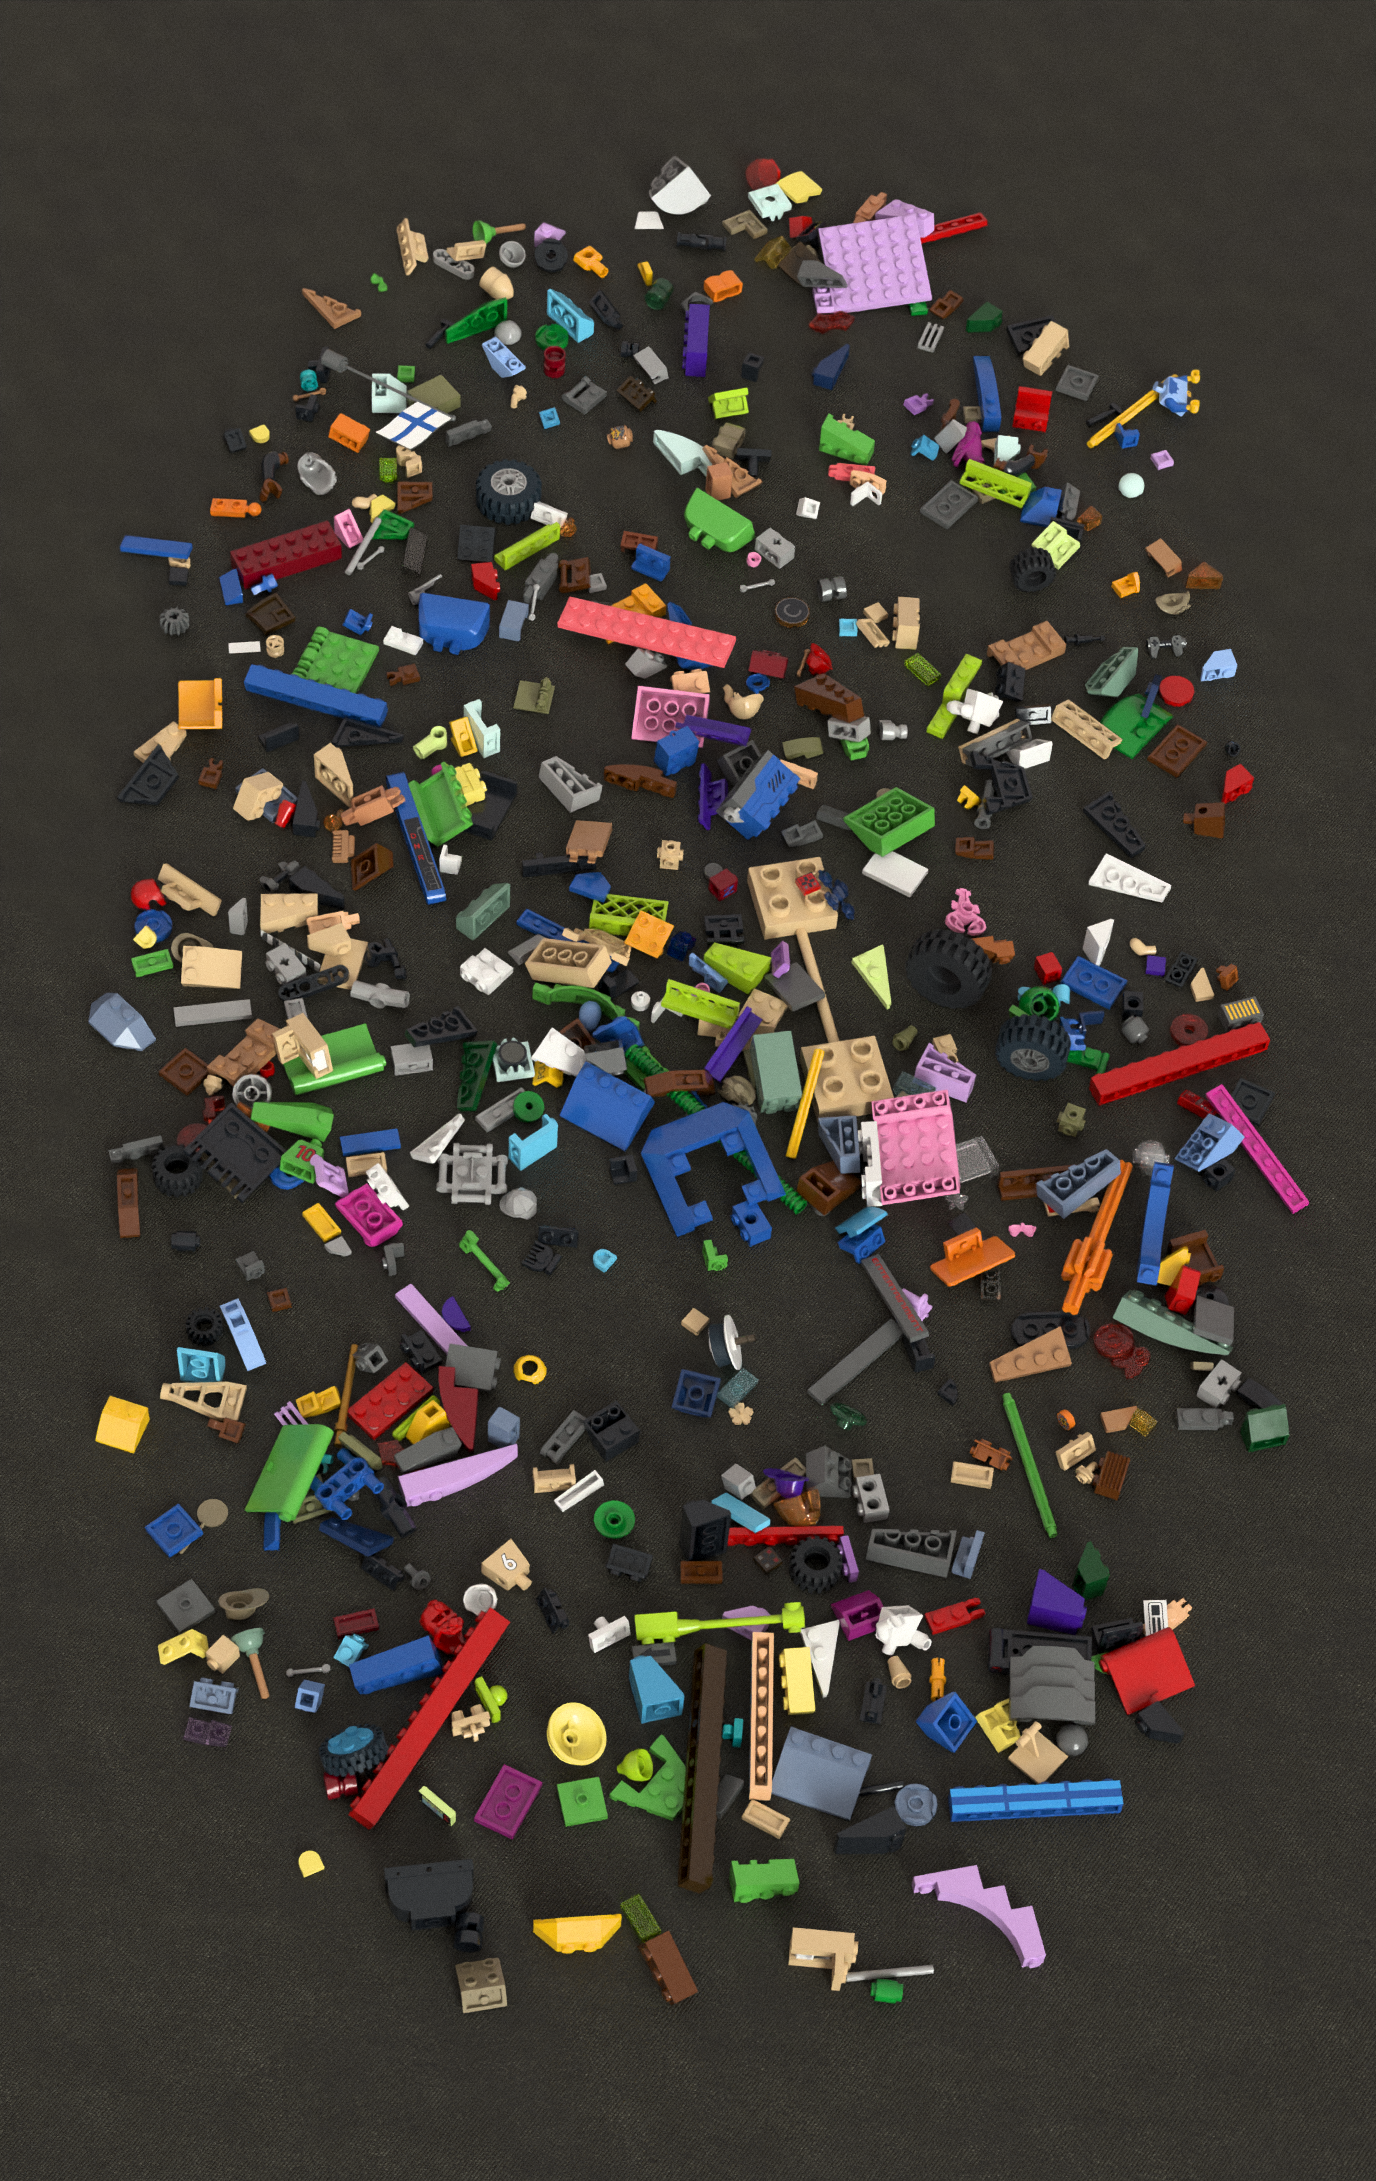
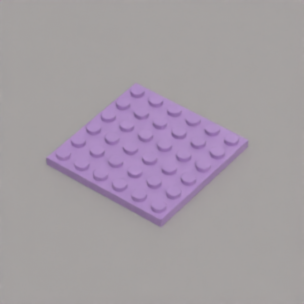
M915 214L818 229L824 264L843 275L848 284L847 288L829 287L831 301L834 306V315L932 300Z

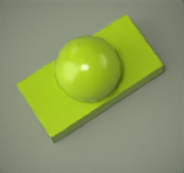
M482 1676L475 1679V1691L486 1712H489L491 1721L493 1723L500 1721L501 1711L498 1706L506 1702L507 1691L499 1685L488 1689Z

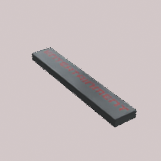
M877 1254L861 1260L862 1267L910 1343L928 1337L929 1332L881 1256Z

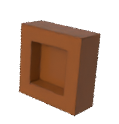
M1230 964L1228 967L1220 966L1216 970L1217 973H1220L1217 980L1221 982L1222 989L1228 990L1239 980L1237 966Z

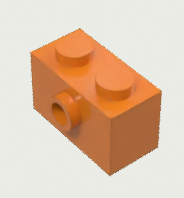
M340 413L331 425L328 437L359 453L368 440L370 429Z

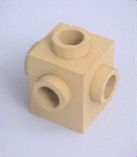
M662 840V847H658L657 858L660 859V868L678 870L679 860L683 861L684 850L680 849L681 842Z

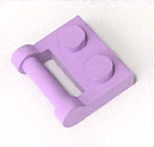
M317 1154L313 1155L310 1159V1164L315 1168L317 1184L342 1198L348 1196L349 1192L344 1169L339 1166H333Z

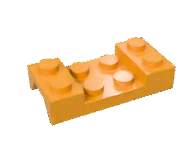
M646 583L633 589L631 596L611 605L612 607L657 618L666 615L665 603ZM605 639L608 644L614 642V641Z

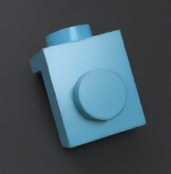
M357 1634L345 1635L334 1658L349 1667V1664L358 1661L362 1651L367 1649L369 1645L364 1643L365 1639Z

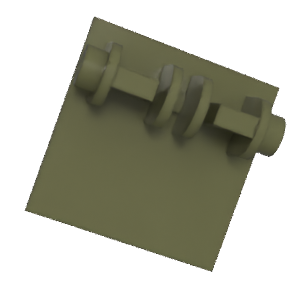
M547 677L543 678L540 683L520 680L514 709L549 714L555 686L551 685V681Z

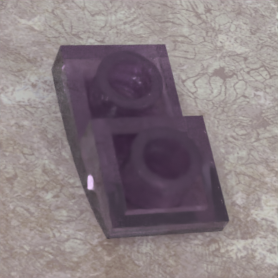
M189 1717L183 1740L210 1746L226 1747L232 1726L214 1720L208 1723Z

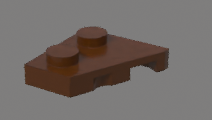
M398 482V514L432 501V482Z

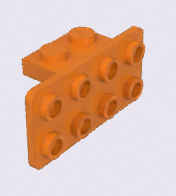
M976 1227L943 1242L945 1259L932 1264L930 1269L947 1286H954L1003 1262H1007L1015 1257V1252L997 1236L982 1241L981 1231Z

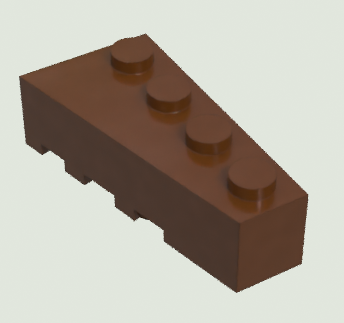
M825 673L818 674L816 677L794 686L797 705L799 706L805 704L810 710L819 709L822 714H832L833 718L847 723L864 717L861 697Z

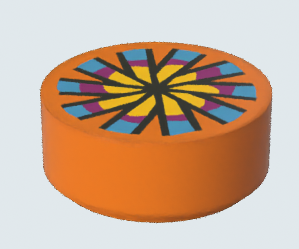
M1064 1409L1057 1413V1419L1065 1430L1075 1427V1419L1068 1410Z

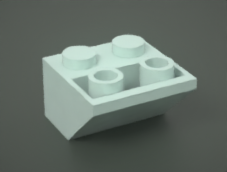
M372 374V378L407 394V386L392 375ZM372 381V413H401L406 409V397Z

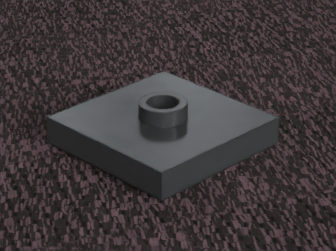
M1067 365L1056 386V391L1087 401L1099 375Z
M192 1579L156 1601L159 1608L179 1634L186 1632L215 1613V1608Z

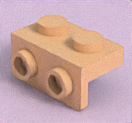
M695 669L687 674H684V671L674 672V675L670 677L673 690L701 694L710 693L707 671Z

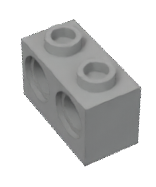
M881 1475L856 1477L855 1486H852L854 1498L858 1499L857 1512L859 1516H862L863 1522L888 1519L889 1506ZM864 1488H869L872 1491H866ZM869 1506H874L876 1509H870Z

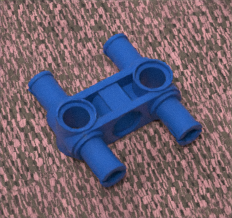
M343 1448L337 1453V1458L345 1466L324 1483L315 1475L310 1488L314 1491L315 1497L321 1502L324 1509L335 1511L342 1520H346L351 1516L352 1511L343 1502L364 1485H367L374 1494H378L383 1490L384 1484L374 1476V1471L368 1466L365 1459L354 1457L347 1448Z

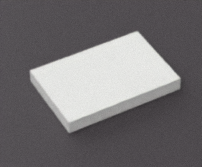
M892 851L883 857L875 853L864 867L862 874L911 897L928 874V869Z

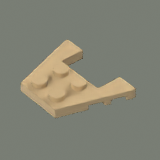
M564 928L563 936L575 942L585 940L589 944L604 945L609 956H612L611 959L627 966L630 959L631 946L624 944L625 941L600 929H585L582 931L575 928L573 932L569 928Z

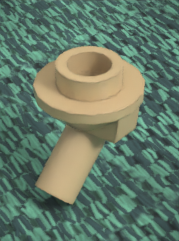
M515 385L514 393L511 397V408H517L518 401L525 400L527 394L523 386Z
M1091 1462L1086 1468L1081 1465L1075 1470L1076 1478L1083 1484H1091L1095 1477L1092 1472L1098 1468V1464Z

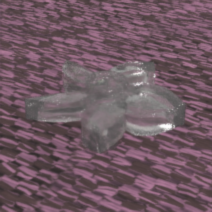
M960 1193L954 1194V1196H945L946 1200L950 1201L949 1210L956 1206L958 1209L964 1210V1203L969 1199L966 1195L960 1196Z

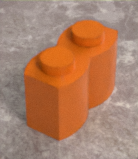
M732 270L722 272L719 276L708 277L704 281V291L713 302H719L727 297L741 293L743 283Z

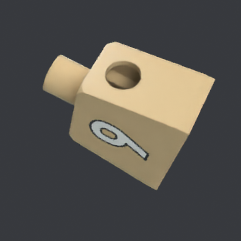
M511 1539L482 1562L481 1572L506 1590H510L517 1584L524 1591L532 1583L527 1577L530 1566L529 1562Z

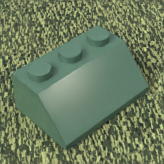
M493 884L488 889H485L481 896L471 901L464 911L458 913L456 929L471 940L476 939L510 907V884Z

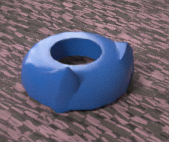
M758 673L749 676L746 684L755 694H759V691L769 687L770 681L766 675ZM756 682L762 683V685L755 686L753 684Z

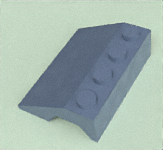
M791 1727L772 1780L771 1794L850 1821L865 1775L870 1766L872 1754Z

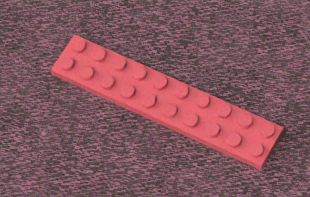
M569 597L557 623L558 628L722 668L725 667L736 642V636L574 597Z

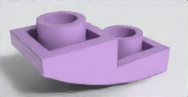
M812 287L817 314L834 313L829 287Z

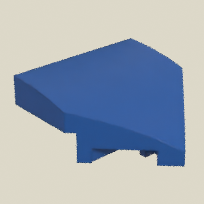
M601 872L577 874L569 886V891L603 903L611 890L610 884Z

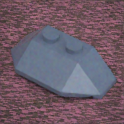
M105 993L91 1003L89 1024L113 1046L143 1051L156 1041L144 1018L118 993Z

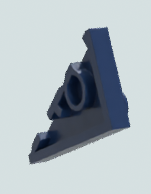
M1155 674L1153 682L1148 683L1145 692L1147 699L1141 714L1142 717L1148 718L1162 678L1160 675Z

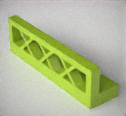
M971 459L968 460L965 473L959 483L1020 508L1023 507L1028 499L1032 485L1028 481ZM969 476L971 478H974L975 481L970 482L967 481L966 478ZM987 483L991 487L985 488L982 486V484ZM1001 489H1002V490H1005L1006 493H1005V494H1001V493H998L997 490H1001ZM1013 496H1020L1023 498L1021 501L1014 499Z
M556 522L552 525H546L494 555V560L504 570L509 569L559 540L560 524Z
M668 979L661 1007L731 1030L739 1016L740 1003Z

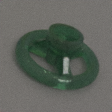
M832 1403L830 1405V1410L838 1417L836 1421L838 1426L850 1430L852 1425L864 1426L867 1424V1418L858 1410L842 1403Z

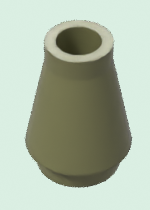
M910 1025L895 1034L892 1040L893 1046L899 1051L908 1049L918 1033L916 1027Z

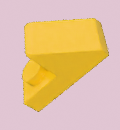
M465 716L449 722L453 737L450 739L460 757L477 752L468 717Z

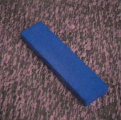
M126 535L120 545L121 552L188 559L193 548L192 543Z

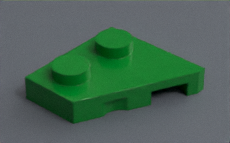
M384 509L378 517L382 522L372 539H406L414 528V522Z

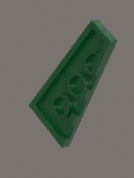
M494 1040L463 1042L465 1052L461 1060L463 1071L460 1072L462 1083L459 1086L457 1108L460 1111L477 1110L498 1045Z

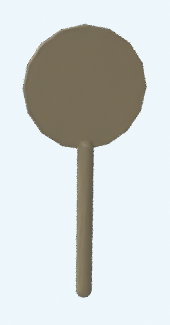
M209 1499L200 1504L197 1510V1517L201 1522L199 1527L203 1529L204 1526L217 1527L222 1525L228 1517L226 1504L218 1499ZM188 1546L180 1550L179 1553L183 1554Z

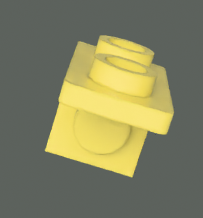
M193 1629L158 1645L160 1663L163 1665L190 1652L204 1658L209 1650L207 1636Z

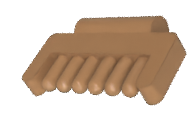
M348 830L333 831L332 849L334 851L332 852V862L347 863L348 857H354L355 837L349 835Z

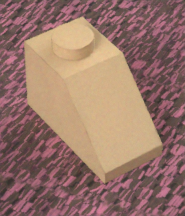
M342 923L307 935V943L310 950L333 957L351 951V939Z

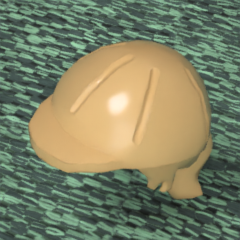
M727 684L723 687L725 692L724 700L728 704L730 712L736 718L749 719L758 712L760 704L764 699L761 694L742 697L739 693H733L730 685Z

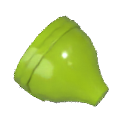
M645 1749L631 1751L625 1756L622 1763L617 1766V1771L627 1776L630 1780L647 1781L653 1774L651 1756Z

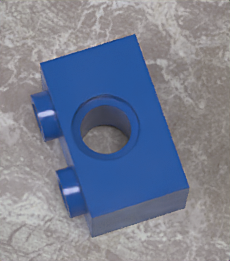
M745 1201L733 1206L731 1221L734 1226H738L743 1241H747L750 1247L771 1238L772 1227L757 1203L749 1206L748 1202Z

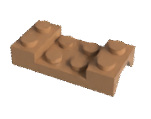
M1045 621L1033 626L1031 632L1005 642L1002 639L988 645L987 656H994L1001 666L1010 662L1027 670L1065 654L1066 643L1050 623Z
M257 1019L245 1030L247 1036L225 1057L219 1055L207 1066L209 1074L212 1076L219 1075L227 1079L233 1087L244 1075L256 1074L260 1068L277 1054L272 1033L280 1029Z

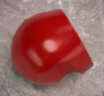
M154 879L138 881L131 889V900L139 909L151 910L150 900H156L161 906L167 904Z

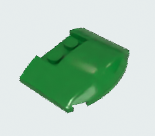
M1139 693L1118 701L1105 713L1100 722L1123 739L1121 744L1113 748L1131 759L1173 718L1171 713L1155 703L1152 705L1148 718L1142 717L1141 714L1147 698Z

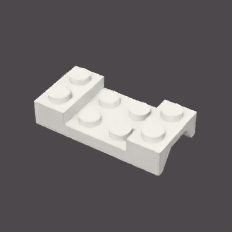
M877 1121L861 1122V1130H858V1142H861L859 1143V1154H863V1162H867L868 1167H865V1175H861L862 1199H866L867 1207L882 1206L880 1192L882 1176Z

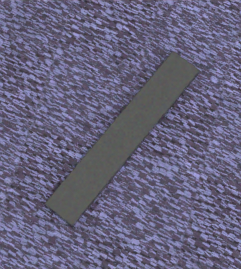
M890 1319L812 1385L807 1393L822 1406L903 1337L901 1327Z

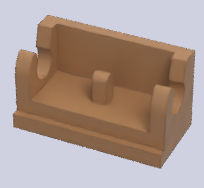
M1161 538L1145 548V551L1148 553L1147 555L1149 557L1152 556L1164 569L1167 577L1182 571L1181 560Z

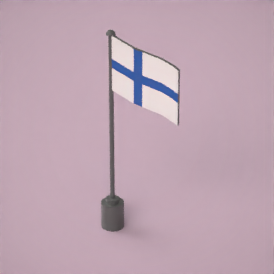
M327 349L322 356L321 364L338 373L348 369L416 402L402 411L387 426L376 432V434L409 450L416 448L437 429L449 421L456 420L455 415H449L348 366L347 357Z

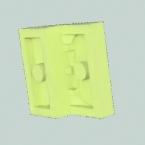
M1053 521L1032 543V547L1047 550L1051 554L1055 568L1059 570L1077 551L1080 543L1067 535V530Z

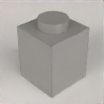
M736 1463L721 1475L725 1489L740 1500L756 1489L753 1475Z

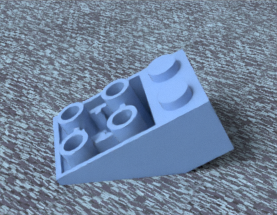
M1209 1113L1174 1159L1200 1172L1233 1153L1244 1139V1136L1232 1124Z

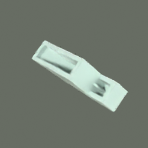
M662 430L654 431L653 443L680 475L699 468L705 476L707 475V466H711L712 463L702 450L703 447L674 433Z

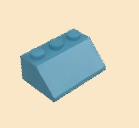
M547 290V315L564 327L577 343L594 334L593 320L573 304L571 299L555 290Z

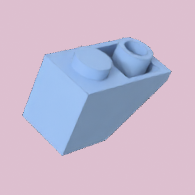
M1231 649L1213 652L1202 668L1201 681L1235 676L1237 663Z

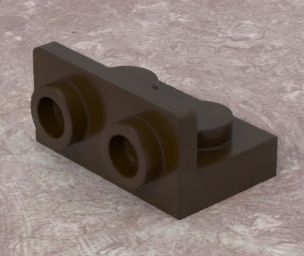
M629 376L617 389V392L640 412L651 401L654 404L657 402L654 397L655 393L649 387L647 389L644 388L643 382L638 378L634 379L632 376Z

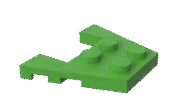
M661 1734L652 1744L649 1752L665 1763L640 1793L621 1781L610 1793L609 1798L614 1801L625 1802L631 1807L637 1806L651 1814L673 1821L683 1810L686 1766L667 1739Z

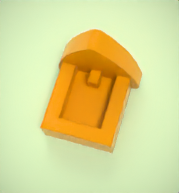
M1132 572L1126 577L1112 582L1111 587L1120 598L1139 592L1140 581L1138 572Z

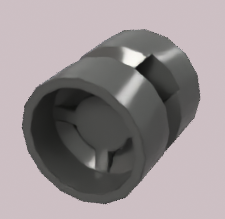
M843 576L832 577L831 580L828 578L817 580V593L821 602L831 601L832 598L835 600L846 598V584Z

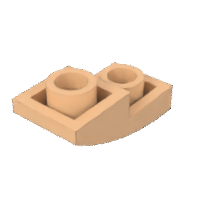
M855 470L851 472L850 485L854 488L869 482L881 491L882 495L885 493L887 480L867 472Z

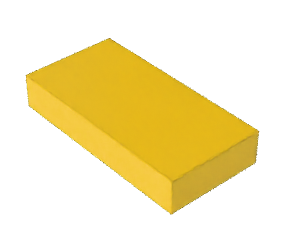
M319 1203L302 1212L303 1217L324 1243L341 1234V1229Z

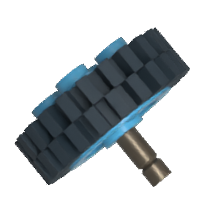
M361 1724L349 1726L345 1731L341 1729L339 1734L333 1733L331 1735L332 1738L327 1737L325 1742H322L321 1747H319V1755L326 1773L328 1772L329 1775L333 1774L337 1777L341 1774L344 1777L347 1773H350V1776L355 1775L356 1771L360 1782L367 1780L364 1768L368 1770L373 1768L372 1764H379V1760H383L385 1758L384 1755L388 1754V1745L383 1730L374 1724L371 1726L365 1724L363 1727Z

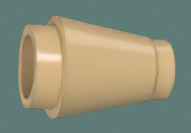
M898 1656L889 1658L887 1662L892 1684L899 1689L910 1685L912 1675Z

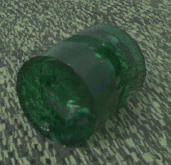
M664 278L656 279L651 289L645 295V301L648 306L655 310L662 309L674 292L673 285Z

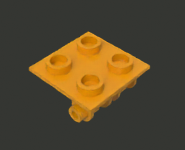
M640 910L624 944L658 959L659 955L663 954V947L674 925Z

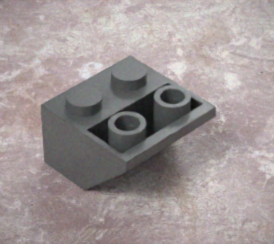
M826 1446L806 1453V1477L809 1478L806 1481V1490L819 1497H852L851 1460Z

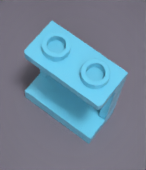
M547 1114L543 1115L542 1128L523 1141L515 1133L509 1137L508 1158L520 1171L557 1147L558 1124L555 1119L550 1118Z

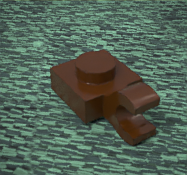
M225 1417L224 1422L209 1419L207 1426L220 1430L218 1437L239 1443L246 1424Z

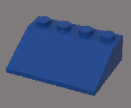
M585 1062L573 1083L560 1117L626 1152L655 1102L650 1095Z

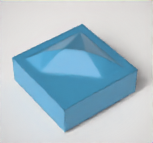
M555 407L539 412L544 429L560 424Z

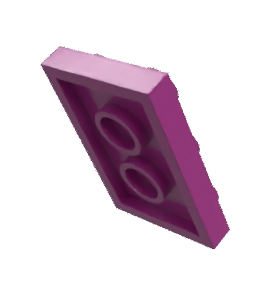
M504 1764L475 1815L474 1822L513 1840L540 1791L542 1782Z

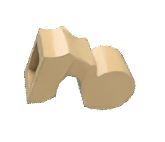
M399 445L396 448L397 463L400 466H406L407 478L422 473L421 456L417 455L415 451L411 452V450Z

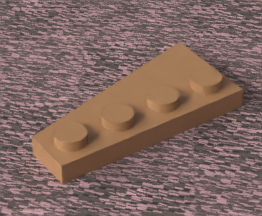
M1060 1326L991 1361L989 1367L993 1381L997 1383L1071 1366L1072 1362Z

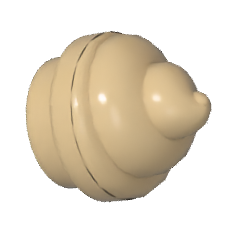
M208 1075L207 1079H204L203 1085L209 1096L218 1092L223 1086L221 1084L222 1079L216 1076Z

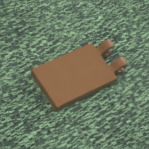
M576 820L566 847V855H570L569 862H577L578 856H589L587 863L595 864L597 857H603L612 831V823Z

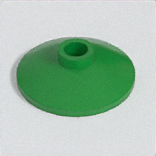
M621 1501L605 1502L597 1508L594 1514L596 1529L600 1534L608 1538L616 1539L626 1536L632 1531L635 1524L633 1510ZM616 1521L618 1524H611V1522Z

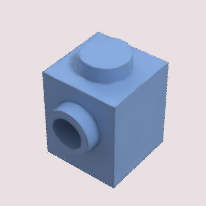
M304 1679L298 1688L295 1708L315 1713L321 1705L325 1684Z

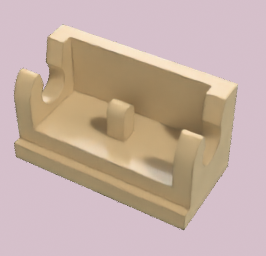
M571 1464L569 1469L537 1471V1467H534L532 1470L534 1493L565 1491L576 1484L574 1464Z

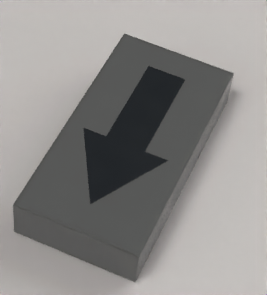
M674 1642L632 1646L633 1659L637 1656H652L659 1666L674 1665L677 1662Z

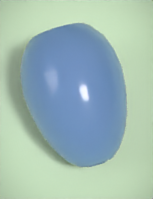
M587 1001L580 1008L579 1020L588 1032H592L600 1022L602 1015L600 1005L594 1001Z

